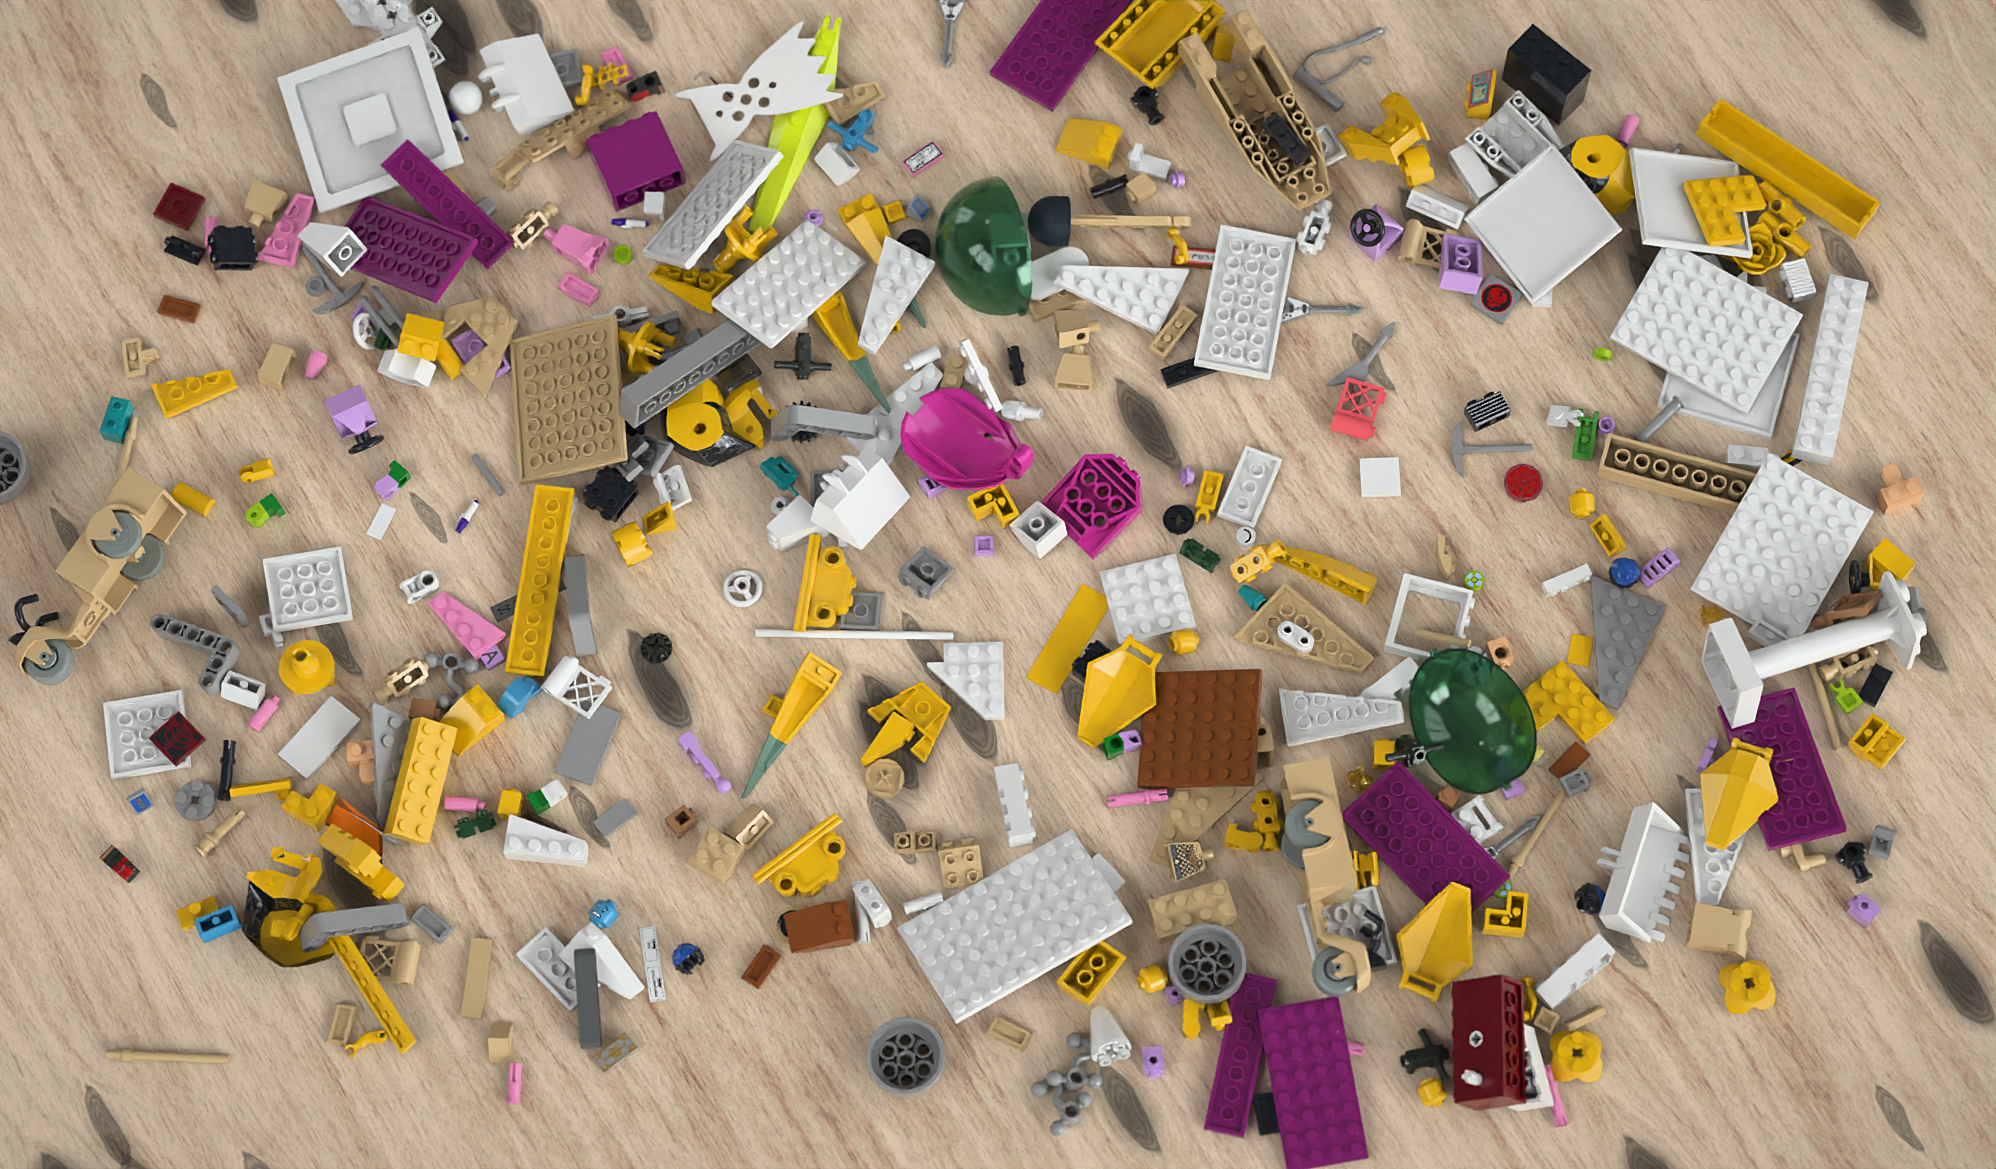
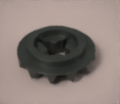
M659 632L650 633L649 636L643 639L641 644L642 656L651 663L664 662L672 653L670 639L667 635ZM658 641L659 646L662 648L657 649L655 654L651 646H655V643Z

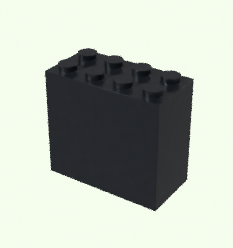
M1532 24L1508 48L1502 81L1515 91L1519 90L1536 108L1560 126L1584 101L1591 69Z

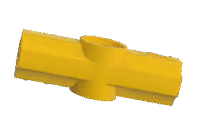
M1767 180L1758 185L1771 213L1777 214L1785 223L1790 224L1794 230H1797L1805 223L1806 217L1792 204V200L1789 197L1783 196Z
M1764 212L1757 220L1756 224L1763 222L1770 229L1776 244L1786 247L1800 259L1804 258L1811 249L1812 245L1795 233L1790 224L1781 222L1770 212ZM1780 233H1785V234H1787L1788 236H1787V237H1783V236L1780 235Z

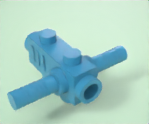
M866 109L859 112V116L851 128L845 129L832 120L829 121L827 127L842 135L843 142L841 146L845 150H854L856 146H861L873 154H876L879 150L878 147L864 140L863 137L876 116L871 110Z

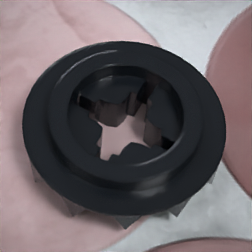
M1173 505L1163 515L1164 527L1169 533H1174L1177 536L1179 534H1186L1193 527L1194 515L1184 505ZM1178 513L1180 514L1181 520H1184L1180 523L1179 527L1177 526L1176 521H1173L1177 519Z

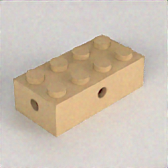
M1226 878L1148 900L1147 904L1159 944L1176 940L1182 932L1192 926L1200 924L1226 926L1237 922V913Z

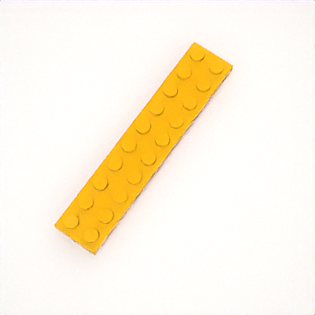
M535 484L505 667L506 674L545 678L575 495L574 488Z

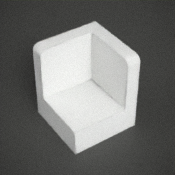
M645 192L644 214L659 215L660 220H664L666 205L664 192Z

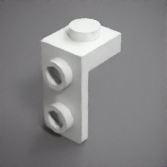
M1139 143L1135 144L1134 149L1130 148L1127 157L1130 160L1129 169L1166 179L1171 167L1170 161L1144 154L1143 145Z
M870 879L853 888L854 894L868 913L875 929L887 925L893 919L889 907Z

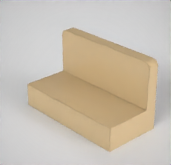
M751 804L725 833L735 839L737 843L743 845L745 851H748L774 822L763 809Z

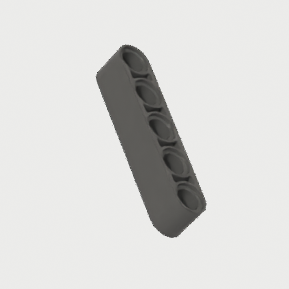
M595 948L574 949L581 1049L602 1048Z

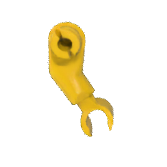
M590 64L582 65L585 75L582 79L581 96L577 95L575 97L577 106H585L589 102L592 82L591 75H594V69Z
M1176 227L1166 229L1169 231V233H1166V236L1171 240L1173 239V243L1178 248L1179 254L1175 255L1176 263L1178 265L1187 263L1189 260L1187 245L1179 235L1178 229Z
M1524 976L1520 978V981L1523 982L1526 997L1524 1021L1528 1022L1534 1017L1537 998L1534 989H1532L1534 978Z
M385 1030L365 1032L355 1041L356 1043L345 1047L344 1050L348 1048L354 1050V1053L347 1057L353 1058L356 1055V1051L362 1049L367 1044L384 1043L388 1039V1034Z

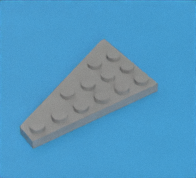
M1592 576L1590 583L1599 688L1598 697L1603 705L1618 710L1664 606Z
M373 702L370 703L369 708H371V745L375 765L373 767V774L375 776L374 792L375 798H377L376 819L378 821L377 826L384 833L412 721ZM383 834L384 840L392 844H398L399 839Z

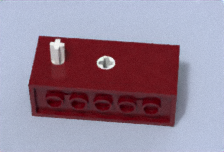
M1503 974L1452 982V1057L1454 1061L1452 1075L1454 1079V1103L1476 1111L1526 1104L1523 982Z

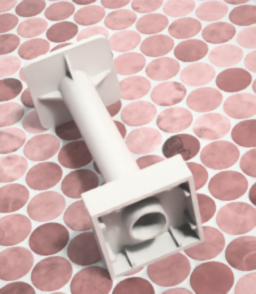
M1890 571L1883 572L1878 590L1881 589L1883 597L1875 606L1876 612L1750 652L1747 651L1732 617L1709 624L1701 663L1731 728L1733 729L1755 721L1763 689L1761 680L1887 639L1890 640L1902 667L1905 670L1911 669L1915 655L1920 654L1919 643L1921 636L1926 635V626L1921 614L1918 612L1912 614L1906 603L1909 602L1910 595L1904 580L1899 579L1895 581Z

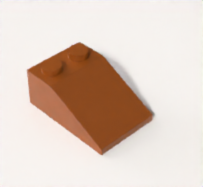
M847 900L828 902L784 914L791 954L850 946L854 940Z

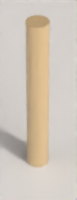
M1418 628L1415 630V636L1468 648L1471 646V640Z

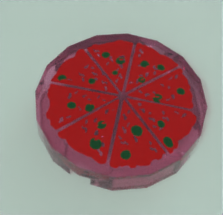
M1518 464L1511 467L1505 475L1503 482L1505 492L1514 501L1521 503L1532 501L1541 493L1543 478L1540 472L1533 466Z

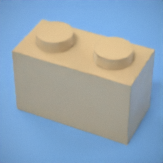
M273 342L271 347L267 348L263 364H260L257 369V377L260 383L282 390L297 359V355L293 349Z

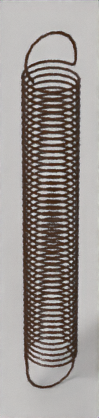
M524 812L525 814L522 815L523 817L528 816L526 817L527 819H532L531 821L537 824H545L542 826L553 828L554 830L562 833H567L564 832L565 829H563L562 827L560 828V826L556 828L557 825L554 823L552 825V822L550 824H547L550 821L546 819L545 821H543L544 818L542 819V817L538 815L537 817H534L536 816V814H534L533 812Z

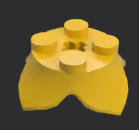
M1761 222L1749 228L1752 252H1756L1757 255L1753 254L1751 258L1732 256L1737 262L1736 266L1738 269L1749 274L1759 275L1765 274L1767 270L1779 265L1787 253L1780 244L1773 243L1770 229Z
M1747 960L1743 963H1731L1719 971V982L1726 990L1724 1001L1730 1014H1744L1754 1007L1765 1010L1774 1005L1776 993L1770 979L1771 973L1763 962ZM1744 981H1750L1753 988L1751 986L1749 989L1746 988Z
M1568 1030L1552 1035L1549 1045L1550 1050L1553 1052L1550 1066L1554 1080L1567 1082L1574 1078H1579L1583 1082H1594L1599 1079L1602 1071V1061L1600 1058L1602 1044L1597 1035L1589 1031L1570 1032ZM1572 1051H1579L1581 1058L1578 1056L1574 1058L1572 1056L1574 1052Z

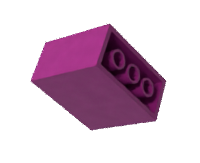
M657 111L647 112L642 117L630 119L620 126L610 127L607 131L593 134L586 139L590 157L616 212L644 201L645 192H667L686 184L683 167Z

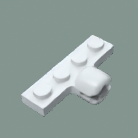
M962 339L958 342L960 345L958 350L963 358L966 357L969 363L964 370L965 380L969 384L977 386L980 393H984L986 397L984 402L989 410L992 409L994 412L1003 409L988 379L989 372L987 367L980 363L970 340Z

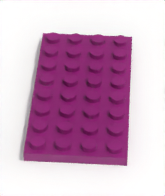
M1041 0L989 71V75L1053 112L1099 47L1095 44V41L1126 11L1133 0Z
M370 196L362 200L344 226L348 227L368 249L350 269L434 303L438 302L479 242L473 236Z
M1795 688L1761 695L1755 721L1733 729L1722 706L1717 707L1730 747L1733 738H1738L1744 743L1765 749L1767 747L1773 749L1769 767L1778 795V801L1768 811L1765 810L1757 820L1768 851L1846 832V824Z
M1399 761L1342 812V818L1346 824L1373 852L1377 853V856L1425 905L1432 901L1451 882H1455L1470 889L1472 914L1511 878Z
M1327 997L1258 1009L1286 1169H1313L1369 1159L1339 997Z

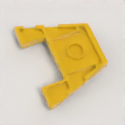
M921 681L900 692L897 696L891 699L888 698L881 704L869 708L867 713L880 725L894 710L912 722L914 727L924 736L911 748V752L925 763L948 717L951 706Z

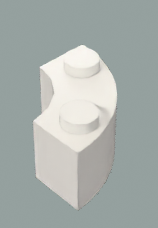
M395 348L394 350L384 352L377 372L405 384L428 387L436 366L430 363V360L399 353Z

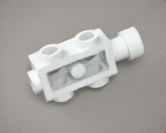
M1322 199L1318 201L1316 212L1311 211L1310 216H1305L1303 222L1305 229L1303 232H1299L1296 240L1299 243L1298 250L1303 254L1316 256L1318 250L1322 251L1325 239L1323 237L1325 233H1329L1332 225L1327 214L1331 212L1333 204L1328 200Z

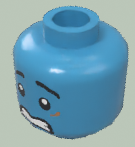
M599 899L589 910V921L599 929L609 928L619 916L616 910L617 905L610 899H607V901Z

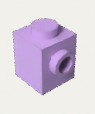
M1861 893L1859 897L1854 896L1847 905L1850 908L1846 913L1866 928L1879 913L1881 907Z
M1162 1046L1142 1048L1144 1076H1148L1150 1079L1160 1078L1161 1075H1164Z

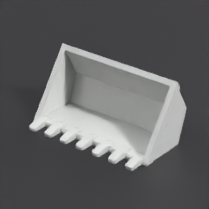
M1654 802L1649 803V805L1633 808L1620 851L1607 847L1601 848V853L1617 859L1616 863L1601 858L1597 861L1599 866L1613 870L1600 911V919L1606 928L1639 938L1650 943L1651 939L1660 942L1664 941L1666 935L1654 930L1656 923L1669 926L1670 918L1659 914L1661 907L1669 910H1674L1675 902L1665 899L1664 896L1666 891L1676 895L1680 891V887L1669 883L1671 876L1683 879L1685 876L1684 870L1674 867L1675 861L1688 863L1690 860V855L1679 851L1681 844L1690 847L1689 837L1684 836L1685 831Z

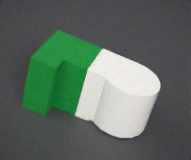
M555 780L536 792L532 791L526 797L535 813L539 815L563 800L568 793L560 780Z

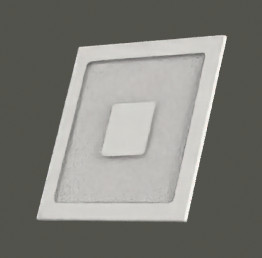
M420 27L277 78L320 214L400 186L380 165L407 139L441 171L464 163Z

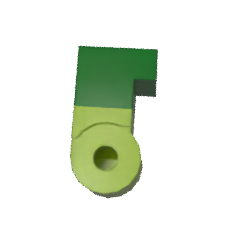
M271 493L250 507L245 513V518L252 527L259 528L264 525L267 519L275 514L280 518L286 513Z

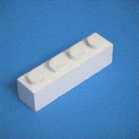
M1585 564L1542 582L1541 587L1546 597H1553L1560 591L1565 592L1568 588L1576 587L1581 582L1586 583L1590 581L1592 572L1588 565Z

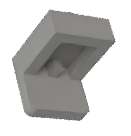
M1876 825L1871 837L1868 855L1888 860L1896 830Z

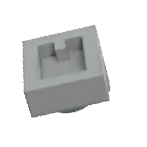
M1581 768L1559 779L1569 798L1583 790H1589L1591 785L1589 775L1586 772L1583 773Z

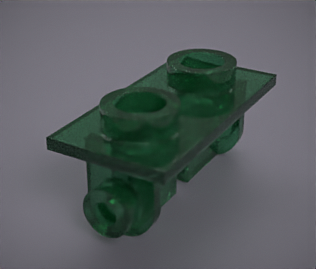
M1193 538L1184 540L1179 553L1203 569L1213 573L1215 566L1221 561L1219 554L1214 553L1208 548L1205 552L1202 551L1204 546Z
M487 810L476 813L477 817L469 819L466 816L456 820L457 824H454V828L459 827V830L456 831L458 839H465L476 835L474 829L476 826H478L480 833L494 829L493 827L497 826L494 818L490 819L493 812L488 813Z

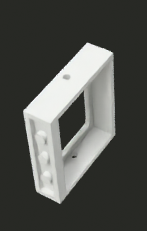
M1404 573L1384 652L1407 658L1410 656L1414 660L1430 664L1438 661L1453 665L1454 667L1455 657L1459 653V645L1451 644L1448 656H1441L1396 644L1395 637L1407 593L1412 591L1460 604L1461 609L1454 636L1465 639L1466 634H1463L1464 627L1468 628L1471 616L1467 615L1468 610H1473L1476 599L1472 597L1473 591Z

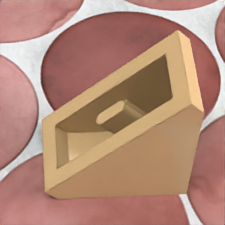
M512 1023L491 1024L488 1036L490 1064L511 1063Z

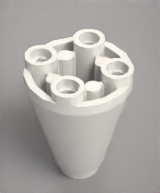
M1106 1006L1093 1008L1090 1015L1092 1059L1095 1062H1099L1100 1066H1107L1112 1061L1130 1057V1041Z

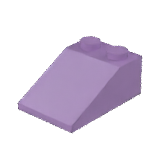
M1444 234L1439 267V288L1476 295L1482 280L1481 240Z

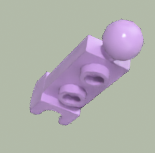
M689 730L677 740L680 747L687 755L691 753L689 757L695 765L700 764L703 768L701 772L706 779H712L716 783L718 792L724 794L729 792L731 782L720 776L719 771L699 748V742L693 733Z

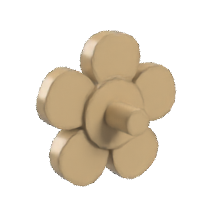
M515 174L506 183L499 180L497 185L499 188L505 187L506 191H512L513 186L519 184V179L515 177Z

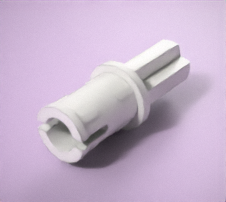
M937 892L924 897L920 895V898L903 902L906 915L923 909L926 911V908L943 903L944 899L941 892Z

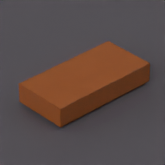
M164 295L157 312L159 315L195 324L201 306L197 303Z
M1575 741L1548 771L1559 780L1577 770L1591 754Z
M763 944L742 975V980L759 990L781 955Z

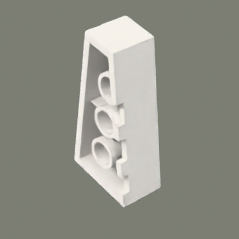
M1409 656L1372 686L1365 688L1357 697L1402 701L1422 687L1424 673Z
M1018 763L994 767L1009 849L1033 844V837H1036L1034 825L1031 826L1030 818H1032L1030 806L1027 807L1026 799H1029L1027 788L1022 786V781L1025 780L1023 768L1019 769Z
M509 814L503 852L506 859L586 867L589 847L585 840Z
M1598 933L1594 938L1584 943L1576 954L1570 955L1562 967H1556L1550 973L1552 976L1547 980L1542 979L1535 986L1537 988L1535 991L1536 998L1547 1009L1553 1011L1611 961L1615 950Z
M1524 1024L1526 1104L1507 1107L1517 1111L1554 1106L1535 1030L1533 1027Z

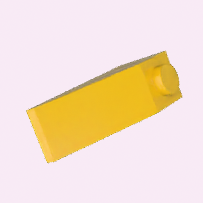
M893 711L860 759L861 766L867 767L876 760L904 746L906 741L910 742L915 734L914 724Z

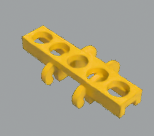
M609 62V66L606 67L600 65L599 73L591 76V88L600 86L602 90L606 89L603 84L611 80L615 85H618L619 82L616 80L629 76L626 70L627 65L616 68L612 62Z

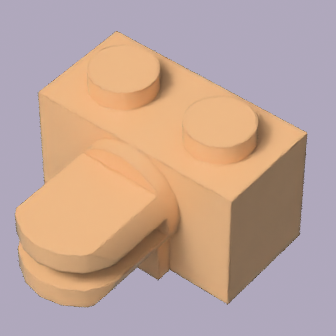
M1888 464L1883 468L1881 478L1886 487L1879 490L1876 499L1884 515L1921 501L1924 491L1916 476L1904 480L1896 464Z
M371 740L347 742V762L350 768H359L360 779L363 784L373 786L375 781L373 767L375 765Z

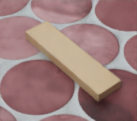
M471 939L461 1018L482 1020L492 939Z

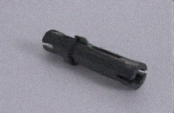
M229 740L223 741L218 800L223 801L224 793H226L225 801L231 800L229 789L232 784L233 765L236 764V759L234 758L236 741L231 740L230 748H228Z

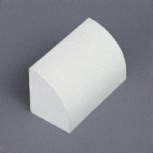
M837 142L826 143L814 158L837 186L848 182L860 170Z

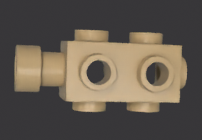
M548 201L544 204L541 211L534 208L526 211L520 221L510 226V230L506 234L515 242L513 244L515 249H529L534 244L533 240L537 236L541 237L544 235L545 230L550 225L547 220L559 213L552 202Z
M1872 644L1834 656L1829 665L1824 664L1818 667L1819 674L1824 681L1832 679L1836 674L1839 678L1845 676L1850 678L1856 675L1857 671L1862 668L1867 670L1873 667L1878 651ZM1859 656H1862L1864 660L1860 661ZM1841 664L1846 665L1847 668L1843 669Z
M416 656L407 658L401 666L390 670L382 678L386 685L375 689L373 694L381 705L391 695H394L396 698L407 696L412 687L415 685L421 686L427 681L426 677L429 676L427 672L429 669L428 665L423 659L419 661Z

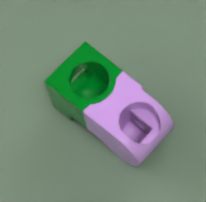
M395 460L389 465L391 471L375 484L378 496L384 500L390 499L411 478L409 472Z
M1130 730L1104 738L1101 745L1107 761L1121 754L1135 751L1143 744L1137 730Z

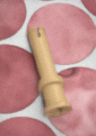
M238 806L212 832H207L197 845L194 844L192 846L193 849L202 858L206 859L207 854L214 847H218L220 840L247 814Z

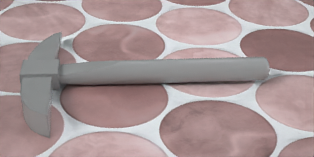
M305 244L301 245L302 251L323 279L334 298L313 309L314 313L326 314L348 303L360 290L363 281L344 293L340 292L318 259Z
M1461 422L1457 423L1453 430L1451 445L1453 461L1457 471L1463 478L1462 456L1464 454L1530 452L1532 450L1531 444L1463 446L1461 444Z

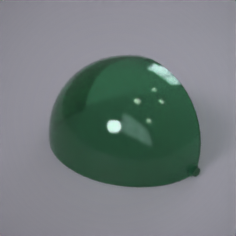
M993 176L976 180L955 193L940 215L935 235V253L939 271L952 293L974 310L997 316L1017 313L1019 316L1026 315L1032 293V262L1027 232L1019 206L1011 189L1000 177Z
M1436 648L1430 650L1429 658L1420 665L1414 675L1409 695L1410 720L1418 743L1426 746L1442 742L1444 746L1442 751L1426 754L1425 759L1445 782L1465 793L1481 795L1502 788L1505 791L1511 789V783L1520 778L1531 766L1537 749L1536 725L1525 696L1515 681L1499 665L1477 652L1460 648L1437 651Z

